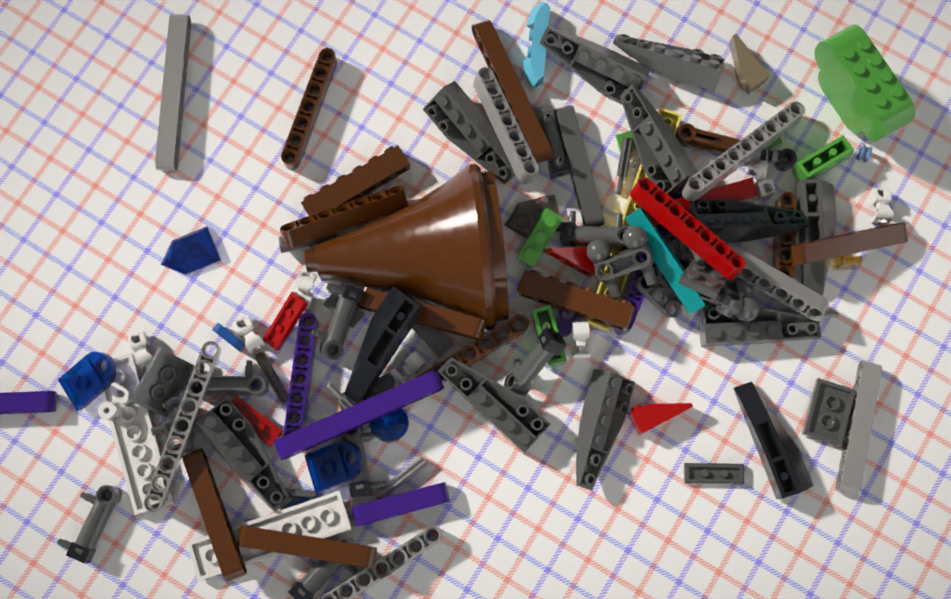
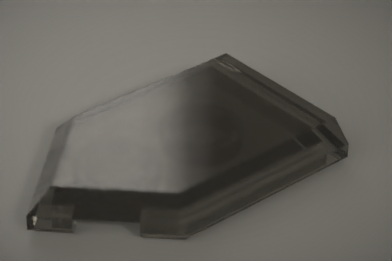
M555 195L518 203L504 226L527 238L545 208L560 215ZM562 222L555 232L561 231Z

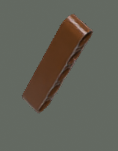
M791 192L782 193L775 201V207L796 210V196ZM782 199L787 200L789 206L784 205ZM796 231L782 234L787 238L788 242H783L781 235L773 237L772 267L791 278L794 276L791 245L795 244ZM781 253L786 255L787 261L780 258Z

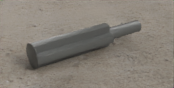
M623 137L617 170L619 179L616 194L618 195L622 194L624 177H627L634 141V139L629 137Z

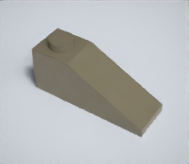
M734 34L729 45L739 87L746 91L747 94H750L766 83L770 75L739 36Z

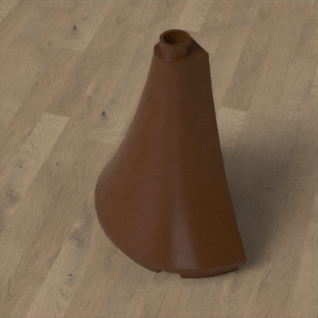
M476 164L467 165L451 179L426 196L388 217L345 235L315 244V249L305 250L307 273L317 272L321 280L354 284L389 292L395 286L416 301L481 318L486 321L485 330H493L497 326V321L509 319L507 271L497 186L495 185L493 171L481 172L480 167Z

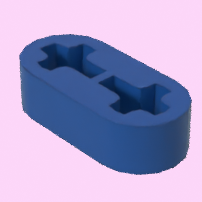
M220 323L213 327L212 330L239 352L245 347L244 342Z

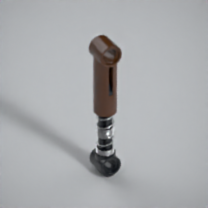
M689 123L682 124L675 135L682 147L691 146L723 154L741 140L697 129ZM681 133H687L689 138L683 137ZM765 148L752 159L767 161L773 164L778 171L786 172L796 163L797 154L790 148L778 151H770ZM782 157L787 158L789 163H785Z

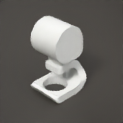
M762 161L746 168L748 173L755 171L757 174L755 176L757 180L755 187L759 199L775 194L772 178H766L767 161Z
M873 188L870 194V202L876 205L877 213L870 223L888 224L894 217V212L888 205L891 202V191L888 188Z
M300 271L295 281L298 288L297 293L309 303L306 309H311L314 293H311L310 289L317 279V275Z
M247 314L233 322L239 335L245 337V346L251 354L266 345L265 341L254 333L256 328Z
M572 322V338L576 340L575 346L571 351L573 358H591V354L586 348V339L590 337L588 322Z
M143 330L128 337L131 349L137 352L135 362L142 370L148 368L153 358V355L148 350V346H150L149 338Z
M415 350L404 361L405 365L401 370L392 369L390 375L401 385L406 382L411 372L416 374L427 363V360Z
M115 382L111 386L123 391L125 395L124 397L113 395L112 401L101 403L98 408V414L103 419H116L122 412L120 403L128 404L133 396L131 390Z

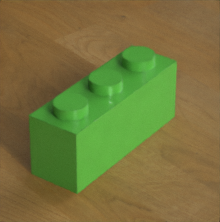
M842 135L798 161L792 173L799 182L802 179H816L848 160L854 148Z
M545 208L515 257L528 266L534 267L543 249L547 246L562 222L563 217Z
M551 305L531 310L530 315L537 338L543 331L542 326L545 324L551 330L558 332ZM564 350L559 356L553 355L546 364L547 369L563 365L567 362Z

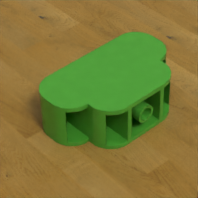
M850 25L818 43L814 54L817 65L820 68L818 73L819 85L845 126L855 134L863 132L868 139L878 141L907 125L915 118V106L912 99L869 36L860 26Z

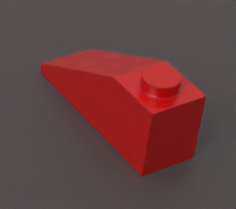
M587 247L543 249V253L586 276H596L594 262L587 256Z
M640 403L631 408L632 412L628 414V417L638 435H641L690 409L693 405L692 403H665L642 406Z

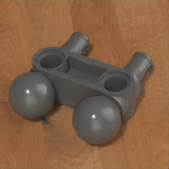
M630 226L623 233V243L629 248L625 251L611 255L609 244L602 239L593 240L587 246V256L594 262L595 275L600 279V282L606 284L609 294L613 297L622 294L616 278L635 270H642L647 285L658 282L652 266L655 261L653 251L647 243V233L639 226ZM644 252L647 255V259H639L637 253ZM607 265L610 268V272H603L601 266Z
M737 276L733 280L728 279L716 299L700 293V299L714 303L716 309L725 316L732 317L736 315L739 320L749 322L753 321L759 314L758 303L754 299L749 298L753 293L754 286Z

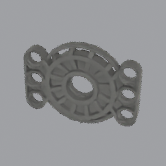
M674 234L664 236V240L677 259L683 260L688 267L694 259L690 248L676 236L675 240H667V238L675 236ZM654 262L652 266L658 282L649 285L648 288H644L641 285L644 275H640L635 281L636 288L665 317H678L681 314V305L683 304ZM656 291H659L662 294V300L660 302H658L654 297ZM670 304H673L676 309L673 315L668 312Z

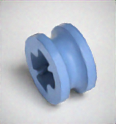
M862 144L857 153L856 160L862 159L866 163L871 156L873 148L870 146L867 148L866 145Z

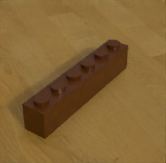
M399 145L391 146L382 155L370 158L365 165L356 166L348 175L339 176L336 182L331 185H324L314 195H307L301 204L307 215L310 216L362 198L410 170V163Z
M524 270L517 288V293L521 297L545 305H551V307L624 332L628 331L635 313V308L629 301L621 300L620 302L614 300V297L611 295H599L593 289L586 287L581 289L575 283L569 281L563 283L557 277L551 275L548 277L542 276L536 270Z

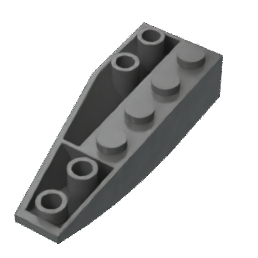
M617 34L613 41L614 45L646 67L677 81L715 92L725 61L720 55H709L700 49L692 50L633 38L626 34Z
M456 81L444 86L423 108V111L448 140L487 171H493L494 176L503 184H506L515 176V173L495 131Z
M802 179L795 186L797 210L803 211L809 226L798 230L799 243L834 236L836 226L834 185L821 179ZM830 259L801 264L802 284L823 295Z
M452 357L437 371L522 454L551 425L522 396Z

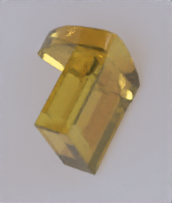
M849 254L835 257L833 269H855L862 264V256L852 257Z

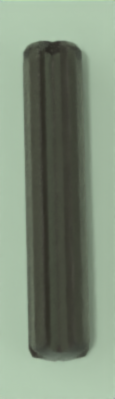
M264 352L257 353L254 358L282 404L287 403L289 394Z

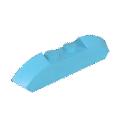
M542 1L533 8L527 20V27L530 28L529 41H532V47L528 46L527 59L523 60V70L532 88L541 85L544 79L546 48L540 44V41L547 26H549L550 6Z

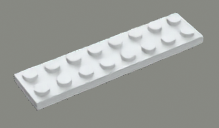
M133 353L94 365L104 402L112 401L113 395L117 397H124L125 395L123 391L112 387V383L121 384L134 394L141 381ZM133 402L128 404L120 403L122 412L116 419L109 420L134 515L148 512L144 507V500L160 460L161 450L157 436H152L151 428L154 425L150 411ZM160 477L157 480V485L160 488H165L167 481ZM170 489L164 506L175 503L172 489ZM151 497L150 505L158 507L159 499Z
M341 490L232 527L237 542L241 525L323 539L352 529ZM209 535L187 542L197 581L222 574ZM239 546L245 566L281 554Z

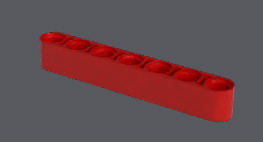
M645 177L637 181L630 192L632 200L726 279L733 280L745 268L746 262L742 256L654 182Z
M752 177L713 188L697 200L726 199L741 201L758 194ZM684 197L675 199L677 203L689 212L690 201H687ZM646 212L655 226L661 224Z

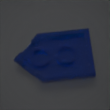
M208 226L172 240L161 265L187 275L221 261Z

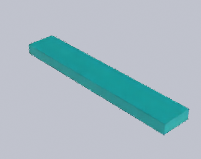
M640 207L626 216L625 219L630 226H639L647 233V243L653 251L655 264L688 313L692 314L704 307L707 302L700 299L699 292L678 284L685 269L645 210Z

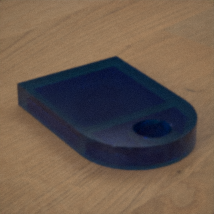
M91 352L58 379L76 411H82L111 386L116 377V365L113 358L107 353ZM105 360L107 363V367L103 371L101 368V364Z
M339 441L304 455L315 493H320L355 479L363 468L362 452L355 443L350 441ZM351 452L355 455L354 463H351L349 460Z

